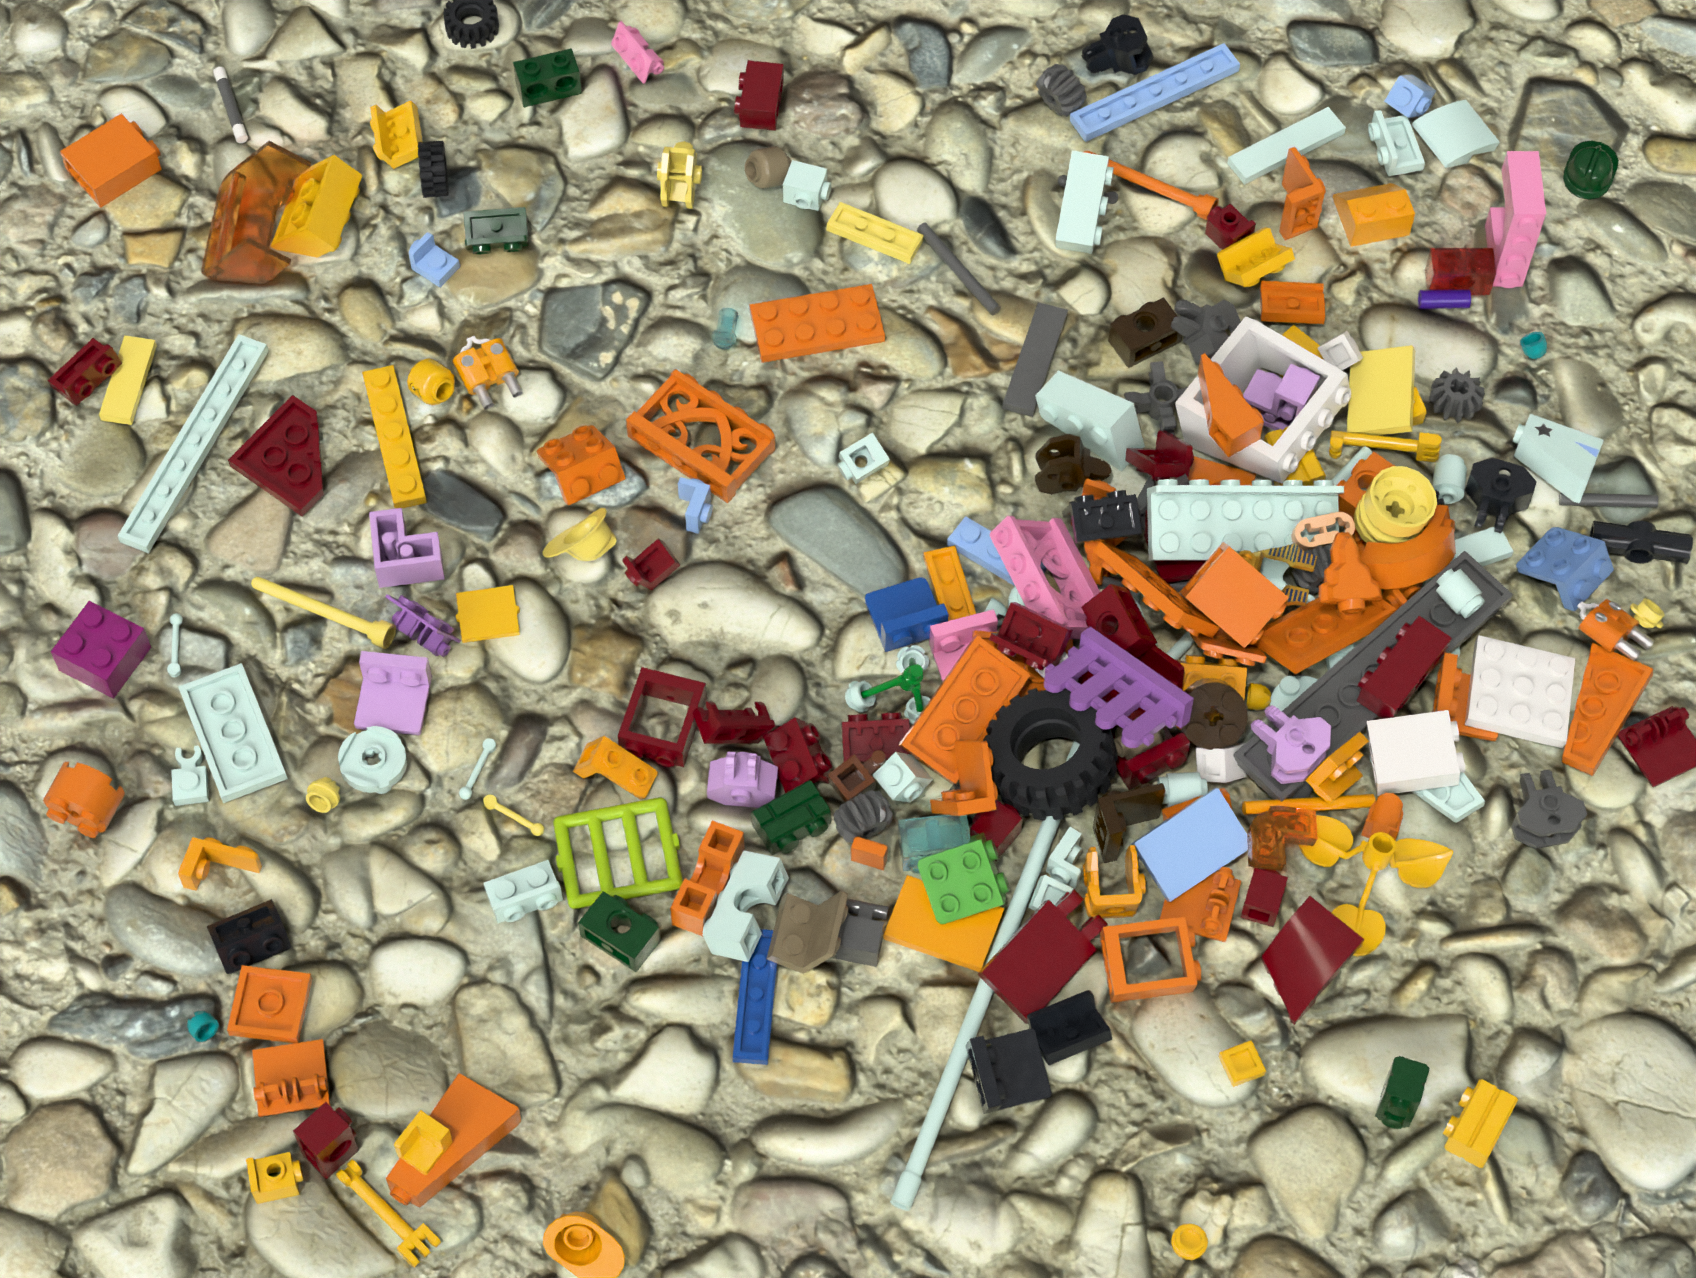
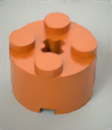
M64 762L43 801L48 808L46 815L50 819L61 824L67 821L77 826V830L83 835L96 838L98 833L106 831L125 796V792L120 785L116 791L110 786L112 778L93 767L76 763L75 767L71 768L69 767V762Z

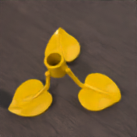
M1300 811L1297 817L1296 839L1301 852L1309 861L1319 866L1332 867L1337 863L1339 856L1347 860L1363 852V862L1371 870L1359 907L1357 908L1351 904H1342L1331 912L1364 938L1363 945L1353 954L1354 956L1370 954L1377 949L1385 936L1386 925L1383 916L1377 911L1365 910V905L1377 872L1385 869L1390 864L1391 868H1398V876L1404 883L1416 888H1428L1439 881L1453 855V850L1434 842L1413 838L1395 841L1393 837L1383 832L1374 833L1368 842L1363 840L1359 846L1350 850L1353 845V836L1348 826L1332 817L1312 815Z

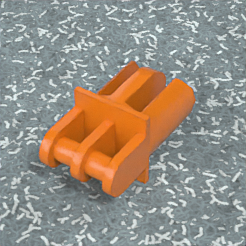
M1384 793L1377 798V801L1369 809L1361 836L1370 839L1374 833L1383 832L1389 834L1396 841L1403 819V803L1394 793Z

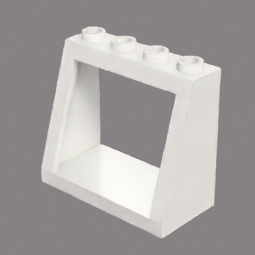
M1245 316L1211 358L1212 362H1217L1220 365L1224 376L1230 383L1237 385L1241 392H1243L1257 369L1264 368L1284 376L1290 364H1293L1300 368H1307L1320 376L1316 393L1274 446L1260 439L1231 457H1228L1209 435L1198 375L1176 401L1175 406L1184 441L1192 445L1193 449L1283 483L1287 476L1296 470L1299 461L1305 453L1314 447L1316 439L1323 430L1330 427L1334 416L1342 406L1344 407L1348 404L1351 398V389L1347 373L1257 320Z

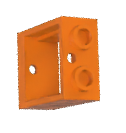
M1186 916L1102 928L1099 936L1111 1003L1190 993L1195 990L1197 981H1201L1200 963L1198 960H1193L1191 947H1195V934L1192 926L1187 927ZM1176 931L1184 977L1127 984L1119 938Z

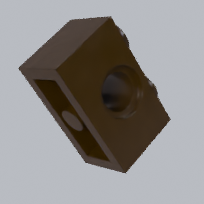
M1164 297L1155 302H1147L1139 310L1129 315H1121L1110 324L1108 342L1125 365L1130 368L1181 343L1182 335L1171 327L1174 317L1178 316Z

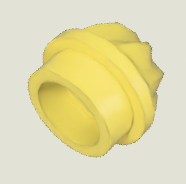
M328 777L313 781L307 788L306 801L314 810L322 813L328 812L330 809L335 808L340 801V787Z

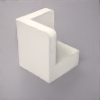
M1235 743L1226 748H1213V750L1196 747L1197 772L1200 773L1201 779H1206L1207 782L1227 783L1247 777L1248 774L1237 765L1233 756L1246 743Z

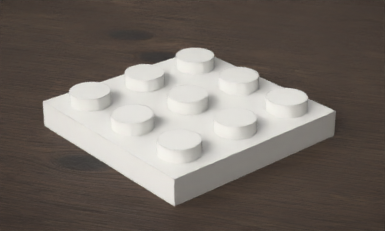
M1478 635L1474 644L1464 725L1563 749L1567 742L1575 658Z

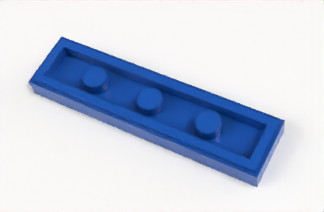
M760 929L762 935L749 962L742 961L733 1048L734 1063L768 1065L777 963L766 958L773 930Z

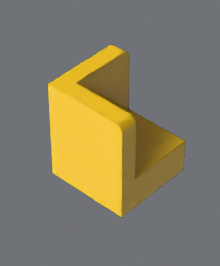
M420 1110L395 1141L394 1147L399 1158L422 1174L427 1175L453 1141L448 1128Z

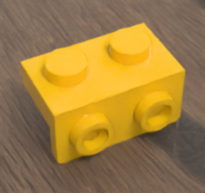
M408 101L387 112H384L377 105L370 107L372 116L370 126L374 132L375 143L373 148L376 156L380 160H384L393 169L418 158V142L423 141L417 106L412 101Z
M1267 227L1256 231L1217 253L1225 281L1243 287L1256 285L1260 282L1261 277L1269 273L1282 271L1285 268V264L1295 260L1292 248L1275 244L1271 229Z

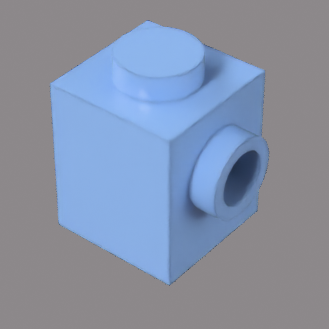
M1413 74L1400 75L1384 102L1408 118L1421 117L1429 109L1432 103L1431 99L1436 90Z

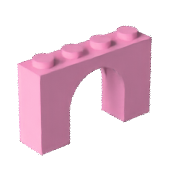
M1507 151L1501 170L1505 207H1490L1485 223L1492 287H1523L1546 216L1539 151Z

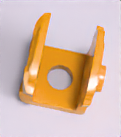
M1129 845L1125 855V876L1128 894L1100 896L1096 847H1090L1086 854L1085 862L1082 864L1084 885L1087 886L1088 892L1085 893L1083 899L1088 917L1092 916L1094 918L1097 914L1103 919L1135 916L1142 900V894L1146 892L1145 875L1138 871L1135 845Z

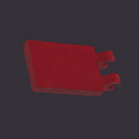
M1075 889L1070 893L1066 892L1055 905L1050 900L1044 901L977 974L1025 1024H1028L1027 1015L1044 1008L1097 950L1090 941L1108 924L1097 914L1094 918L1092 916L1088 918L1078 930L1066 918L1084 900Z

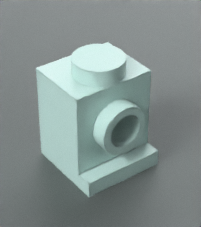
M872 432L841 451L839 454L841 462L837 466L846 480L852 478L855 484L878 470L887 467L890 459ZM860 457L864 458L867 465L860 468L856 466L855 460Z

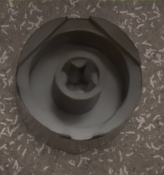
M1216 678L1200 679L1190 685L1184 691L1194 698L1190 721L1181 728L1186 737L1198 747L1213 750V748H1226L1235 744L1243 734L1248 719L1246 704L1241 695L1230 684ZM1211 706H1214L1220 713L1219 716H1214L1213 721H1209L1204 715V712H1210Z

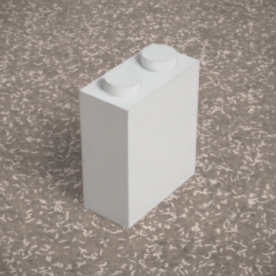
M1449 710L1367 721V739L1369 740L1368 744L1377 796L1384 793L1396 794L1459 785L1460 773L1465 772L1463 753H1456L1454 742L1459 741L1457 721H1450Z

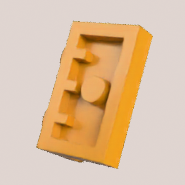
M1358 732L1328 756L1306 779L1314 792L1328 804H1331L1363 777L1362 773L1354 766L1364 756L1360 750L1369 742L1361 732Z

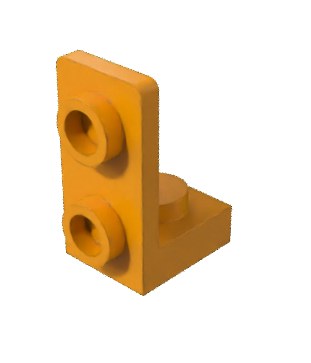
M606 736L586 744L573 770L574 773L583 779L600 773L639 799L646 798L658 773L656 769Z
M192 837L178 875L184 888L197 891L200 881L205 880L208 876L210 861L255 873H260L262 865L258 854L249 847L239 845L234 848L223 845L222 842L214 838L206 837L202 840Z

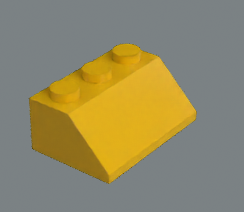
M332 155L298 172L271 247L275 250L316 258L328 252H334L341 244L343 227L350 219L351 212L349 211L351 205L359 194L360 188L358 186L362 174L336 155Z

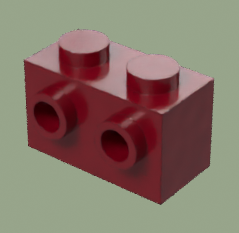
M747 60L746 72H740L738 88L742 90V95L736 96L734 114L739 115L740 127L776 131L784 85V64Z

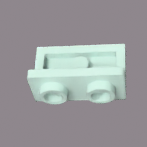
M1381 110L1374 111L1372 123L1368 124V133L1370 140L1375 141L1377 145L1378 162L1380 165H1384L1387 175L1394 176L1423 170L1425 161L1408 117L1402 115L1384 119Z

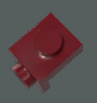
M659 538L635 559L628 556L622 559V562L627 567L625 574L635 586L642 585L650 590H653L680 566V563L667 545Z

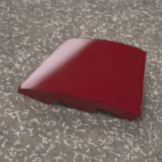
M1311 896L1291 916L1261 957L1267 973L1271 975L1274 981L1273 986L1278 996H1281L1288 1011V1018L1294 1025L1313 1006L1316 998L1339 974L1341 967L1364 942V938Z

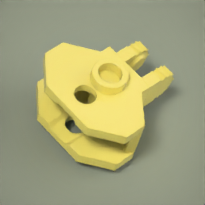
M685 141L678 142L674 145V148L664 147L662 162L658 163L657 181H661V204L664 207H668L669 201L685 202L686 208L693 209L696 184H701L702 166L697 165V153L691 143Z

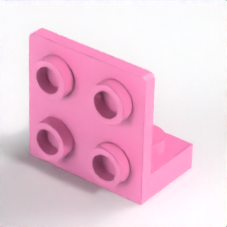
M994 609L930 626L929 646L942 682L971 642L974 630L997 632L998 619Z

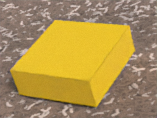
M1252 1040L1219 1052L1218 1057L1233 1087L1266 1074V1069Z

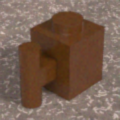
M881 750L874 751L872 757L863 764L854 754L828 774L829 784L844 803L860 793L864 794L876 789V781L872 776L886 762L884 752Z

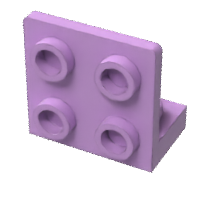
M361 651L359 664L363 681L354 721L355 728L367 730L366 727L379 726L387 728L394 733L420 735L432 679L428 658Z

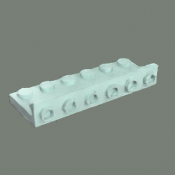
M1175 479L1158 480V485L1147 488L1149 561H1207L1222 542H1225L1237 553L1243 550L1253 553L1293 544L1291 538L1292 531L1301 520L1339 512L1338 494L1344 493V486H1334L1333 480L1314 481V486H1303L1302 480L1283 481V486H1272L1271 480L1252 481V486L1240 485V480L1220 481L1221 485H1209V480L1205 479L1190 480L1189 485H1178V481ZM1336 521L1330 529H1327V532H1339L1338 522ZM1305 528L1300 535L1301 537H1307L1308 541L1311 542V539L1319 534V531L1310 533Z

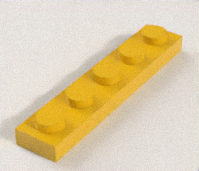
M390 365L363 371L362 374L394 508L403 509L425 504L427 502L394 366Z

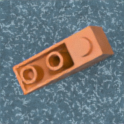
M1205 353L1202 354L1198 377L1209 435L1224 453L1231 457L1260 440L1264 424L1263 417L1258 409L1251 407L1244 399L1240 388L1235 384L1232 385L1224 376L1220 365L1217 362H1212Z

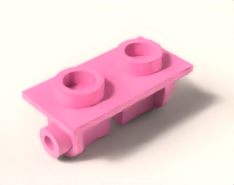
M619 21L611 45L644 84L650 73L657 75L664 70V62L653 49H647L649 44L640 35L637 28L626 27L622 21Z

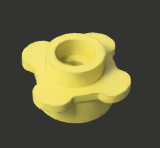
M1644 598L1639 605L1634 603L1630 605L1631 610L1635 613L1633 617L1640 622L1641 626L1647 629L1654 626L1662 628L1663 623L1661 619L1665 614L1656 603Z

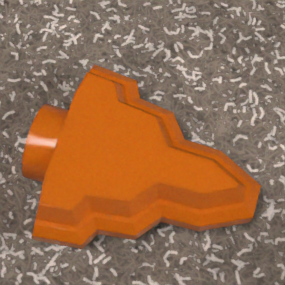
M1349 532L1335 534L1330 549L1331 564L1324 570V583L1319 585V603L1337 604L1338 613L1340 614L1365 611L1366 602L1382 600L1380 584L1372 578L1370 567L1361 561L1359 547Z

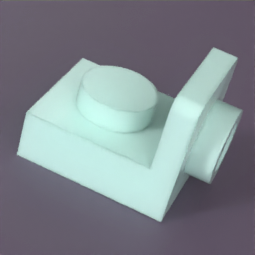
M1069 827L1050 855L1046 872L1050 874L1051 878L1076 888L1080 881L1081 870L1075 867L1074 864L1083 849L1079 846L1082 833Z

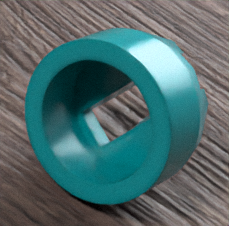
M1542 332L1529 333L1520 340L1523 353L1531 359L1536 360L1543 357L1548 349L1546 338Z
M196 1011L194 1012L195 1016L192 1019H188L187 1028L197 1042H204L215 1035L219 1028V1023L209 1012Z

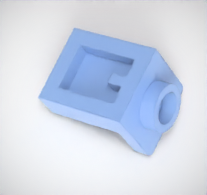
M429 232L421 239L414 241L410 247L411 269L440 288L460 268L459 260L436 246L434 236Z

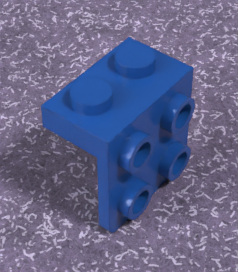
M923 577L867 593L865 596V604L885 652L930 638L931 625L948 621L949 614L945 604H936L929 584Z

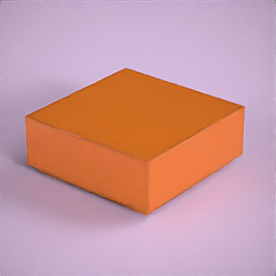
M857 836L854 838L851 846V861L884 871L887 862L888 846Z

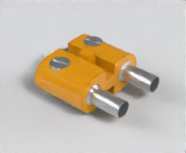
M472 336L467 339V345L453 358L452 362L470 395H477L485 410L494 406L487 392L492 384L496 383L498 386L506 383L514 398L523 393L515 378L519 371L501 338L479 340ZM472 341L476 344H481V348L477 350L474 347L471 348Z

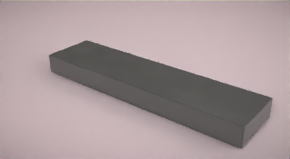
M1040 302L1037 303L1003 401L1002 409L1033 417L1037 406L1035 395L1044 386L1068 316L1067 309Z

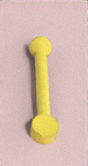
M494 795L484 797L483 803L485 808L489 810L495 808L531 829L534 836H541L543 834L544 826L541 823H532L497 802Z

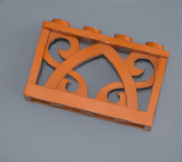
M674 369L671 376L637 412L634 411L626 419L627 435L629 438L690 479H699L705 484L710 485L711 493L726 503L732 500L736 495L737 489L768 455L775 451V435L770 427L764 423H757L748 417L743 409L731 406L717 392L707 390L699 385L693 376L683 374L677 369ZM675 394H679L690 401L687 404H682L677 399V411L672 412L668 406V400ZM662 409L665 416L650 422L649 420ZM690 422H715L721 437V447L707 444L695 447L694 449L686 446L688 433L684 424ZM675 426L681 433V436L677 439L670 435V433H676ZM743 437L756 445V448L748 454L732 452V448L735 450L748 448V444L740 442V439ZM705 453H713L711 454V457L713 459L709 461L702 455ZM731 460L741 463L731 475L727 473Z

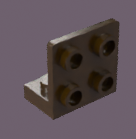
M1145 783L1137 786L1134 790L1122 793L1120 791H1110L1098 798L1092 828L1104 863L1117 861L1119 849L1123 847L1122 834L1126 832V826L1160 817L1166 791L1163 783L1156 785Z

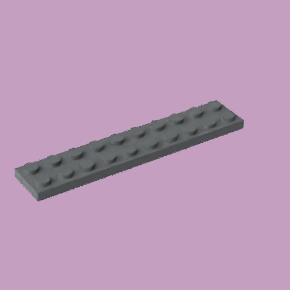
M1463 551L1282 712L1289 718L1293 715L1298 719L1321 717L1331 725L1330 748L1326 751L1327 758L1358 732H1364L1367 729V721L1379 718L1375 713L1357 702L1361 691L1357 685L1368 670L1374 673L1378 668L1379 664L1376 661L1387 646L1393 649L1398 642L1395 637L1406 622L1411 625L1418 616H1421L1452 637L1446 653H1452L1511 600L1513 594L1466 551ZM1449 569H1452L1454 572L1461 569L1482 591L1481 596L1485 603L1466 619L1461 613L1457 615L1436 592V589L1439 587L1436 581ZM1442 656V658L1439 660V662L1435 665V667L1438 666V665L1441 663V661H1442V659H1443V656ZM1273 722L1267 724L1275 732L1279 730ZM1255 735L1233 754L1237 765L1273 800L1278 799L1282 802L1285 799H1289L1307 782L1306 779L1303 782L1281 784L1271 776L1272 755L1267 751L1268 745L1259 736Z

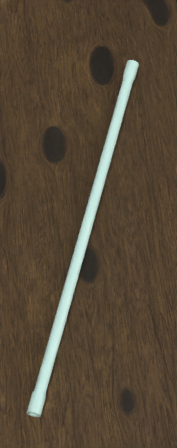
M1076 741L1073 742L1066 761L1077 751L1080 744ZM1046 816V820H1042L986 964L1018 930L1061 819L1054 820L1053 816ZM981 978L906 1168L901 1173L890 1203L899 1209L909 1211L912 1207L921 1184V1176L968 1059L965 1045L969 1039L977 1036L994 991Z

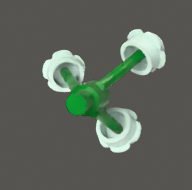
M918 645L901 648L897 654L896 666L902 674L892 680L874 687L866 681H852L849 683V688L845 693V700L848 706L858 713L868 711L875 703V694L895 686H900L903 690L911 691L914 695L907 702L904 711L905 718H908L909 723L913 725L930 701L929 697L921 696L920 682L923 679V671L927 669L929 664V658L924 654V649Z

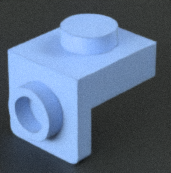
M680 477L678 481V496L680 499L690 502L685 513L686 530L699 534L703 522L708 523L712 514L713 505L711 504L710 485L705 484L699 479Z

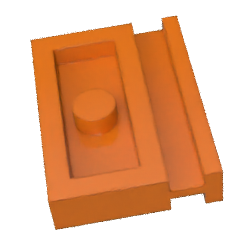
M1261 281V321L1324 324V284Z

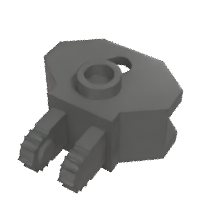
M1180 300L1176 302L1174 307L1175 313L1180 316L1174 317L1171 327L1174 331H1178V333L1184 336L1183 342L1189 346L1195 363L1199 365L1201 355L1205 353L1211 359L1229 337L1225 330L1229 328L1232 334L1241 321L1235 306L1226 300H1222L1214 306L1206 304L1203 307H1199L1187 300Z
M1550 769L1541 771L1540 782L1543 789L1536 790L1530 773L1520 774V785L1525 800L1522 808L1517 812L1511 827L1515 840L1535 849L1569 843L1580 830L1581 822L1587 816L1584 801L1564 793L1561 786L1557 787Z

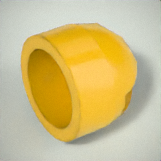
M1250 683L1247 692V709L1264 710L1271 703L1270 690L1262 684Z

